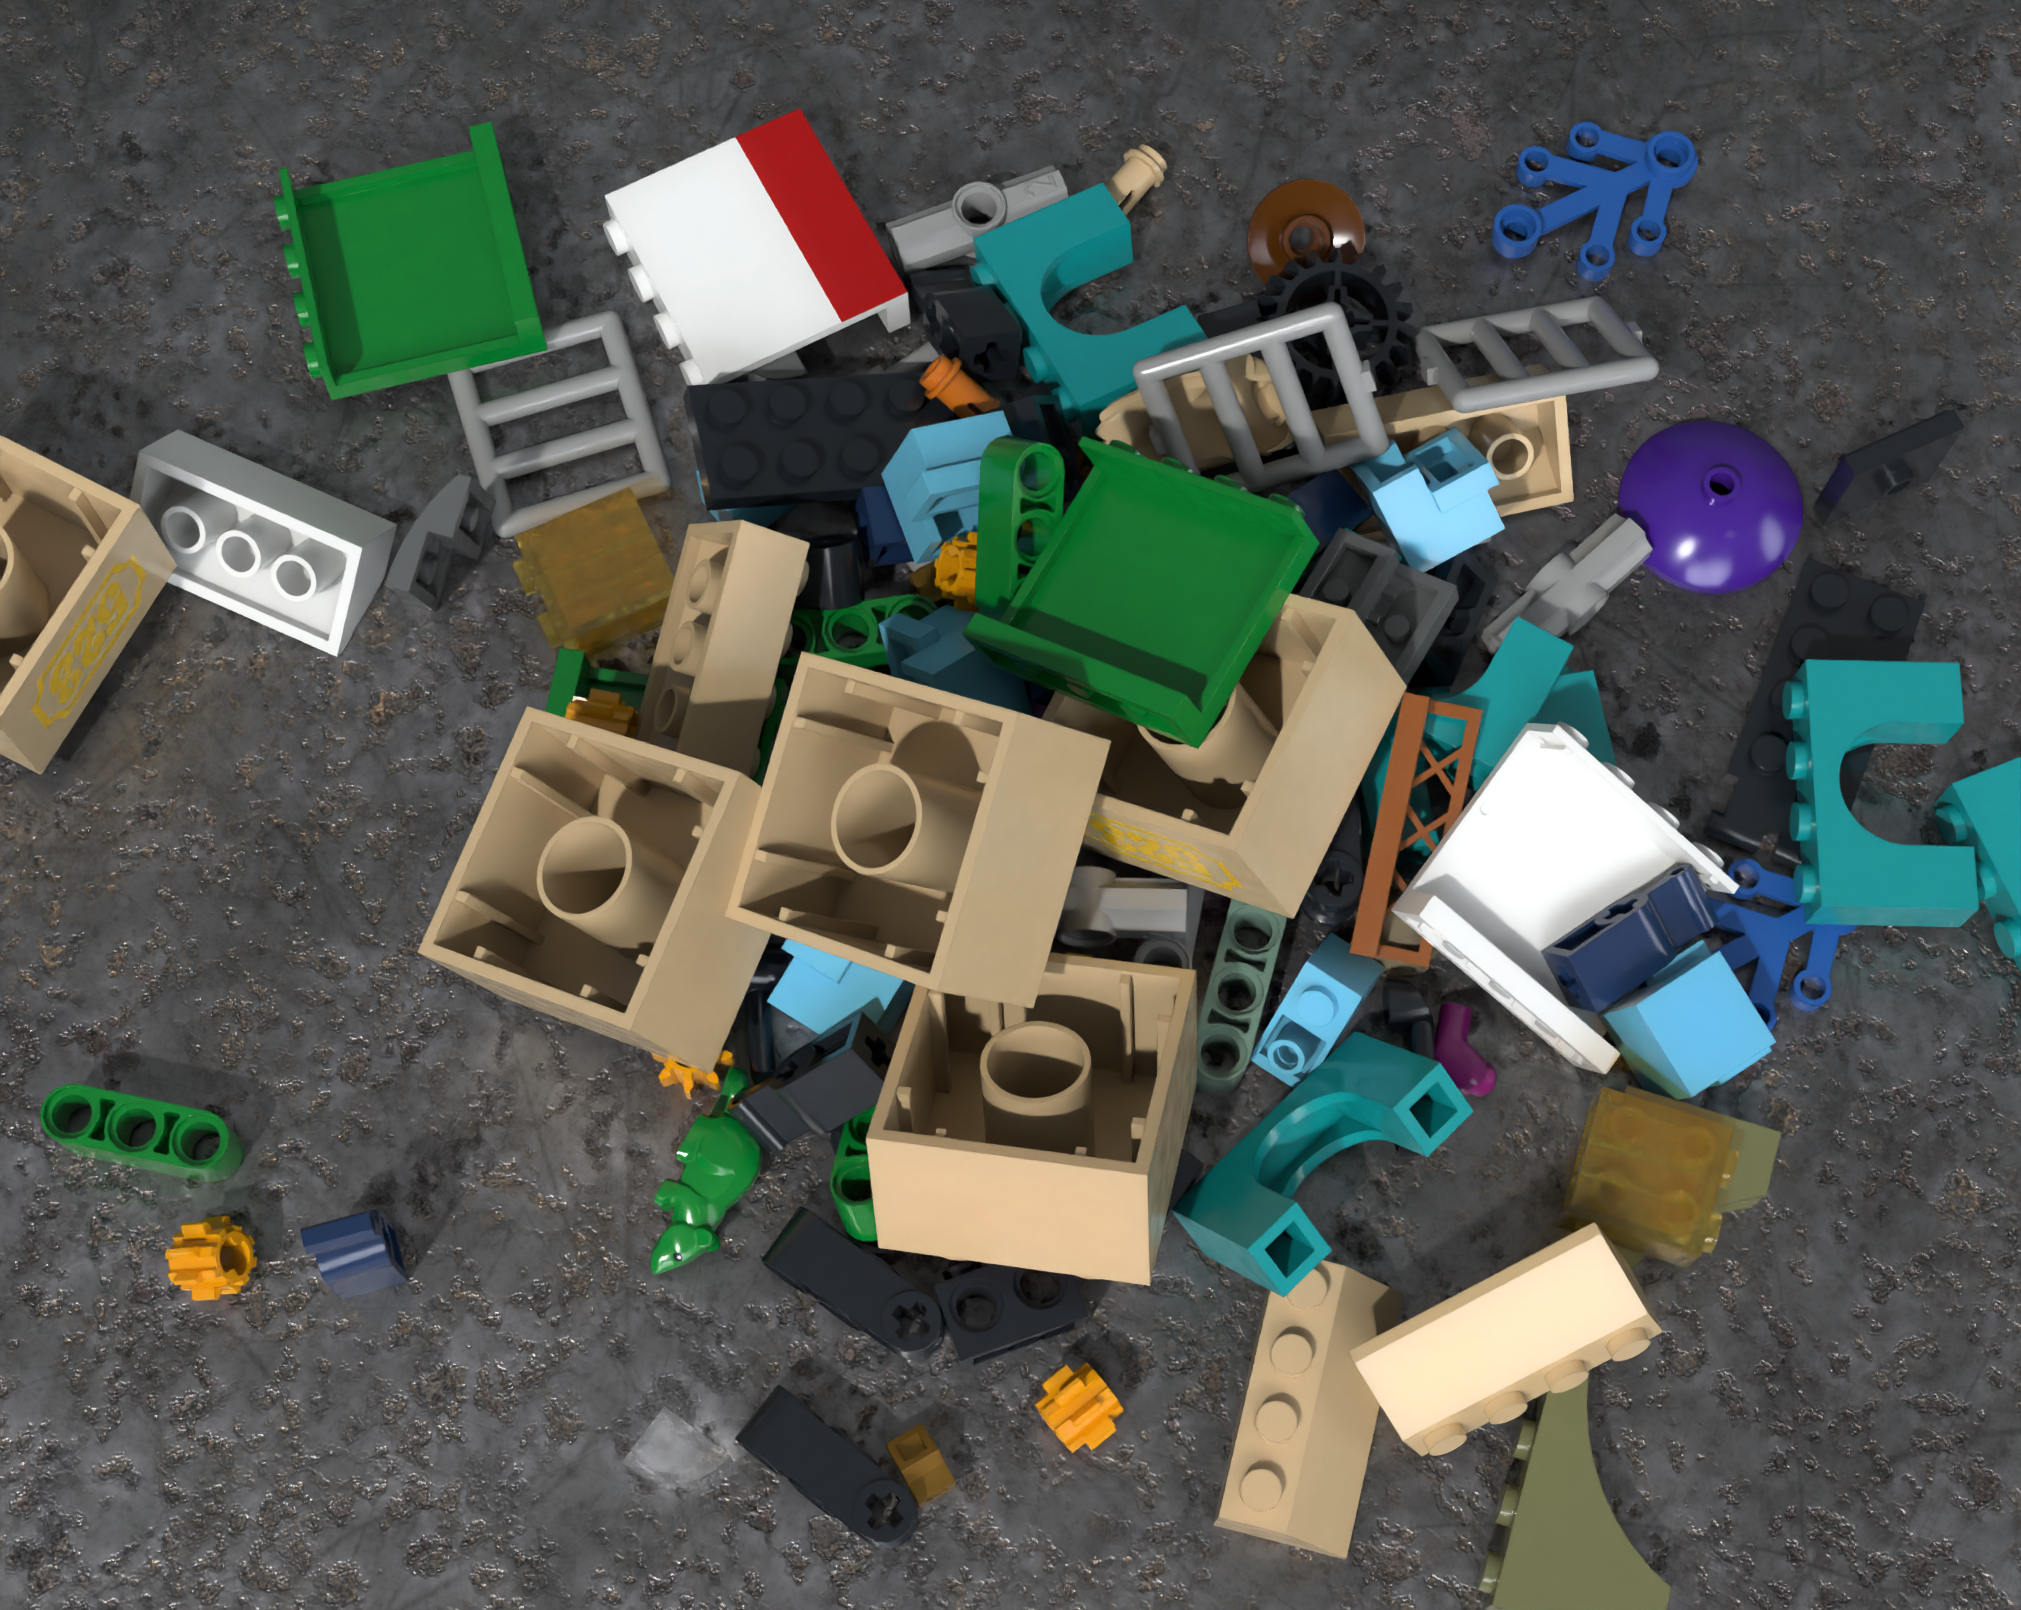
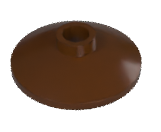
M1313 178L1288 181L1270 191L1254 210L1247 230L1248 258L1254 272L1264 285H1266L1267 280L1272 275L1284 278L1282 272L1284 265L1291 259L1304 268L1306 255L1313 249L1320 256L1322 262L1327 263L1331 250L1338 247L1343 255L1342 263L1351 264L1355 255L1361 252L1364 253L1365 227L1361 213L1350 196L1336 185ZM1305 226L1309 230L1310 240L1305 247L1296 249L1291 241L1292 234L1297 228ZM1324 292L1311 294L1300 300L1308 301L1323 298Z

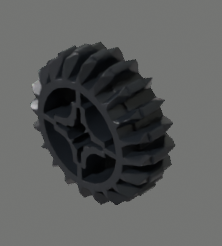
M1338 247L1331 250L1327 263L1322 262L1314 249L1307 253L1304 268L1292 259L1286 262L1282 271L1284 278L1277 275L1270 276L1265 286L1268 295H1259L1257 297V303L1262 316L1256 318V320L1265 322L1284 316L1289 308L1298 300L1311 294L1324 292L1322 304L1335 302L1342 307L1357 351H1364L1365 346H1379L1378 353L1369 360L1377 388V391L1372 392L1373 397H1381L1384 391L1382 383L1394 386L1398 382L1401 372L1397 366H1406L1412 352L1406 344L1411 343L1416 335L1415 326L1405 323L1413 312L1412 303L1395 302L1403 290L1401 282H1393L1385 286L1381 283L1386 273L1384 264L1375 267L1371 273L1362 269L1365 263L1363 252L1356 254L1351 264L1342 263L1343 255ZM1347 296L1363 305L1369 313L1359 312L1353 308ZM1323 331L1285 342L1309 407L1315 396L1323 398L1324 408L1336 406L1339 397H1342L1345 404H1348ZM1294 347L1307 349L1313 353L1318 360V366L1303 358Z

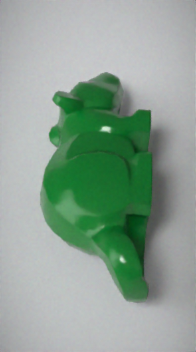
M730 1066L722 1092L709 1116L703 1113L699 1114L680 1146L676 1159L683 1162L682 1167L685 1168L680 1181L677 1182L671 1178L665 1179L655 1195L654 1203L660 1205L659 1209L666 1212L673 1210L671 1224L661 1234L652 1249L650 1267L651 1272L655 1275L686 1265L704 1252L716 1251L720 1247L721 1241L715 1234V1230L722 1222L727 1209L738 1202L753 1187L760 1176L763 1161L762 1146L726 1110L731 1098L744 1089L749 1090L748 1073L741 1068Z

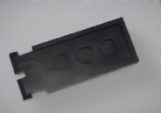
M925 371L688 385L683 396L707 511L858 500L862 487L885 485L881 473L911 429L961 418L937 397L930 400L924 395L926 388L919 383V380ZM983 382L977 383L985 390Z
M1806 559L1801 567L1722 778L1723 782L1733 785L1724 812L1721 813L1712 809L1705 823L1703 833L1755 854L1760 847L1763 837L1766 836L1776 840L1770 860L1793 869L1796 868L1797 864H1801L1800 841H1793L1790 834V811L1792 804L1797 802L1796 780H1790L1786 772L1787 747L1790 741H1794L1793 721L1792 719H1785L1783 715L1782 696L1784 685L1787 681L1792 680L1806 659L1905 661L1925 606L1924 602L1813 559ZM1875 743L1855 748L1846 753L1842 759L1839 773L1840 789L1844 802L1850 812Z

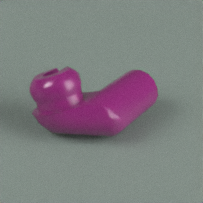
M1444 1003L1440 1007L1435 1034L1436 1061L1441 1063L1462 1094H1472L1477 1097L1485 1096L1495 1087L1497 1073L1495 1068L1490 1063L1485 1062L1467 1042L1473 1011L1469 1007L1460 1004Z

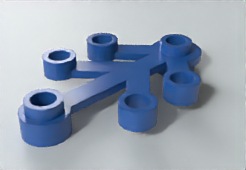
M1588 121L1577 123L1569 133L1566 151L1573 160L1552 155L1546 148L1536 145L1529 146L1520 153L1515 173L1517 179L1522 184L1528 187H1539L1550 180L1579 188L1580 190L1536 211L1522 204L1505 206L1497 213L1491 229L1490 238L1493 247L1507 258L1525 257L1535 249L1539 237L1597 210L1590 239L1581 247L1576 260L1578 273L1589 281L1603 280L1611 272L1616 257L1612 246L1626 196L1648 185L1642 216L1637 217L1633 221L1627 235V244L1630 250L1639 256H1652L1661 249L1666 237L1667 230L1663 222L1672 190L1689 183L1698 165V157L1694 145L1682 133L1664 131L1652 136L1646 142L1603 131L1597 124ZM1580 137L1588 138L1595 146L1583 147L1576 139ZM1599 155H1603L1631 165L1613 172L1584 163L1592 162ZM1658 160H1669L1675 167H1666L1660 164ZM1529 161L1538 162L1543 166L1544 170L1539 172L1528 169L1525 163ZM1640 230L1650 231L1654 234L1656 240L1645 241L1639 237L1637 232ZM1508 232L1518 233L1524 241H1513L1504 234ZM1598 255L1605 261V264L1595 266L1587 260L1586 256Z
M1742 858L1734 861L1725 874L1735 882L1734 872H1747L1753 878L1754 887L1747 889L1739 886L1734 894L1727 893L1728 896L1737 901H1748L1759 894L1796 907V909L1779 918H1775L1708 897L1719 919V922L1714 927L1741 935V937L1711 951V953L1720 951L1732 971L1757 959L1748 997L1754 1007L1764 1015L1765 1024L1769 1031H1771L1777 1021L1774 1002L1790 942L1812 931L1805 969L1791 981L1788 995L1793 1005L1798 1009L1808 1012L1815 1011L1821 1008L1832 994V983L1829 975L1839 936L1853 932L1859 925L1805 924L1804 903H1797L1795 900L1793 878L1764 870L1758 862ZM1645 981L1641 984V988L1648 987ZM1801 981L1814 982L1819 987L1820 998L1809 999L1805 997L1800 989Z

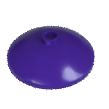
M1699 420L1670 426L1650 437L1638 448L1628 462L1619 484L1617 512L1623 518H1631L1645 532L1646 539L1653 548V551L1643 564L1655 575L1668 583L1689 591L1723 594L1750 588L1762 582L1779 569L1791 553L1799 537L1803 520V502L1799 484L1792 469L1771 444L1740 426L1720 421ZM1720 483L1724 485L1729 494H1716L1712 491L1710 484Z

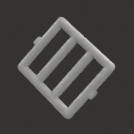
M1600 296L1415 328L1416 335L1410 343V346L1421 361V376L1428 386L1437 384L1453 408L1459 413H1471L1648 381L1655 378L1659 372L1658 361L1642 344L1641 328L1635 321L1624 323L1607 301ZM1591 321L1623 360L1591 365L1562 330L1561 326ZM1533 332L1561 367L1562 371L1530 376L1501 337ZM1474 342L1502 381L1470 387L1445 353L1443 347Z
M1335 302L1320 304L1138 360L1133 366V377L1153 423L1149 425V436L1157 456L1165 454L1166 457L1185 464L1198 475L1201 474L1163 379L1196 369L1200 370L1239 470L1225 476L1241 484L1250 493H1256L1379 457L1385 454L1389 448V440L1372 392L1377 391L1369 360L1361 362L1344 311ZM1323 331L1360 434V436L1323 446L1285 343ZM1261 350L1299 451V454L1266 464L1262 462L1224 363L1226 360Z
M613 310L602 311L543 328L547 351L447 374L480 485L496 501L491 522L498 536L509 538L574 518L577 526L600 520L599 511L659 494L671 487L672 476L620 315ZM602 337L611 366L481 403L473 374ZM619 390L627 419L497 456L489 430L490 426ZM635 442L644 472L516 510L513 509L505 480Z

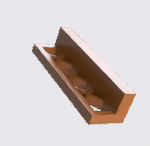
M1404 692L1349 953L1372 958L1380 957L1429 968L1433 946L1423 937L1421 938L1419 951L1382 945L1380 943L1385 918L1392 913L1391 909L1396 903L1394 902L1388 906L1393 880L1396 881L1402 892L1408 887L1396 869L1399 852L1422 837L1433 852L1437 845L1429 833L1445 823L1444 837L1462 812L1483 710L1431 700L1430 697ZM1428 713L1467 721L1462 747L1439 763H1437L1423 741ZM1420 751H1422L1432 767L1415 778ZM1459 759L1454 785H1452L1442 769ZM1437 774L1451 795L1449 809L1446 814L1424 827L1409 805L1412 789L1432 775ZM1408 815L1418 832L1402 842Z

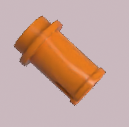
M941 354L926 369L919 380V383L926 388L924 395L931 400L937 397L961 419L977 416L982 412L998 408L1001 401L996 397H992L960 369L962 362L956 357L950 360L944 354Z

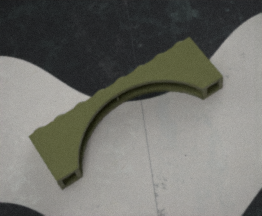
M1626 1085L1616 1097L1614 1103L1605 1100L1601 1107L1595 1126L1594 1138L1604 1141L1598 1165L1589 1162L1581 1180L1578 1201L1587 1203L1582 1227L1572 1225L1568 1236L1595 1222L1627 1260L1630 1268L1633 1270L1653 1247L1677 1231L1715 1215L1752 1208L1765 1197L1782 1132ZM1589 1376L1583 1383L1568 1391L1552 1393L1550 1390L1538 1396L1532 1419L1522 1417L1519 1422L1511 1451V1457L1521 1459L1515 1485L1508 1483L1503 1485L1494 1516V1523L1504 1526L1497 1552L1489 1549L1486 1551L1477 1580V1590L1486 1593L1482 1610H1667L1672 1588L1650 1568L1630 1543L1617 1522L1603 1492L1594 1464L1589 1438L1587 1413Z

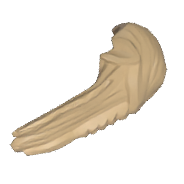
M1250 354L1224 361L1260 456H1269L1272 452L1284 449L1285 446L1293 443V435L1265 361L1252 357ZM1200 370L1183 373L1163 380L1199 472L1234 462L1233 454ZM1139 389L1117 398L1099 414L1101 424L1096 428L1095 434L1103 439L1102 443L1109 445L1111 440L1125 442L1138 450L1144 457L1157 462H1161L1166 457L1165 454L1157 456L1150 439L1149 425L1153 423Z

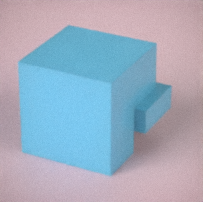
M1003 410L911 429L881 473L915 564L938 558L942 551L941 546L945 542H952L955 536L967 537L969 531L977 532L982 454L987 445L995 438L1004 435L1013 436ZM1025 459L1020 467V477L1024 472Z
M1456 427L1403 456L1396 442L1391 440L1389 441L1387 452L1382 456L1349 465L1371 510L1374 512V516L1389 546L1396 549L1397 554L1402 556L1401 561L1406 566L1426 572L1505 529L1487 492L1490 488L1500 484L1492 466Z
M947 604L919 621L896 613L878 624L893 677L1033 716L1024 679L990 666L962 635L974 614L954 609L953 606Z
M786 939L781 948L793 955L794 958L767 1002L819 1035H823L863 1011L888 1037L910 1002L916 984Z
M1703 939L1692 942L1678 951L1670 964L1645 981L1648 987L1638 989L1598 1015L1643 1090L1675 1100L1691 1098L1709 1086L1722 1085L1770 1053L1772 1050L1769 1046L1776 1042L1721 952L1711 953Z

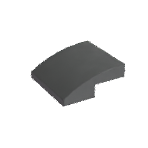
M458 474L436 494L415 520L393 560L384 585L411 605L436 612L454 553L476 560L479 559L496 501L472 477Z
M1340 527L1298 594L1299 596L1354 610L1406 686L1409 684L1459 600L1456 585L1399 563L1396 549Z

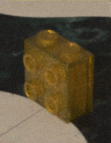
M630 487L514 536L521 558L511 562L526 597L538 593L546 611L537 614L536 618L551 650L562 645L566 649L585 651L587 658L662 626L674 577Z
M1602 1087L1591 1100L1556 1227L1576 1232L1595 1222L1615 1246L1688 1268L1701 1257L1702 1252L1710 1254L1713 1251L1719 1236L1722 1215L1713 1212L1718 1189L1727 1190L1735 1173L1738 1151L1729 1149L1734 1127Z

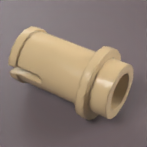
M1144 144L1140 145L1137 149H1129L1125 153V163L1105 185L1126 217L1151 186L1159 187L1163 183V173L1167 169V164L1162 156L1153 148Z

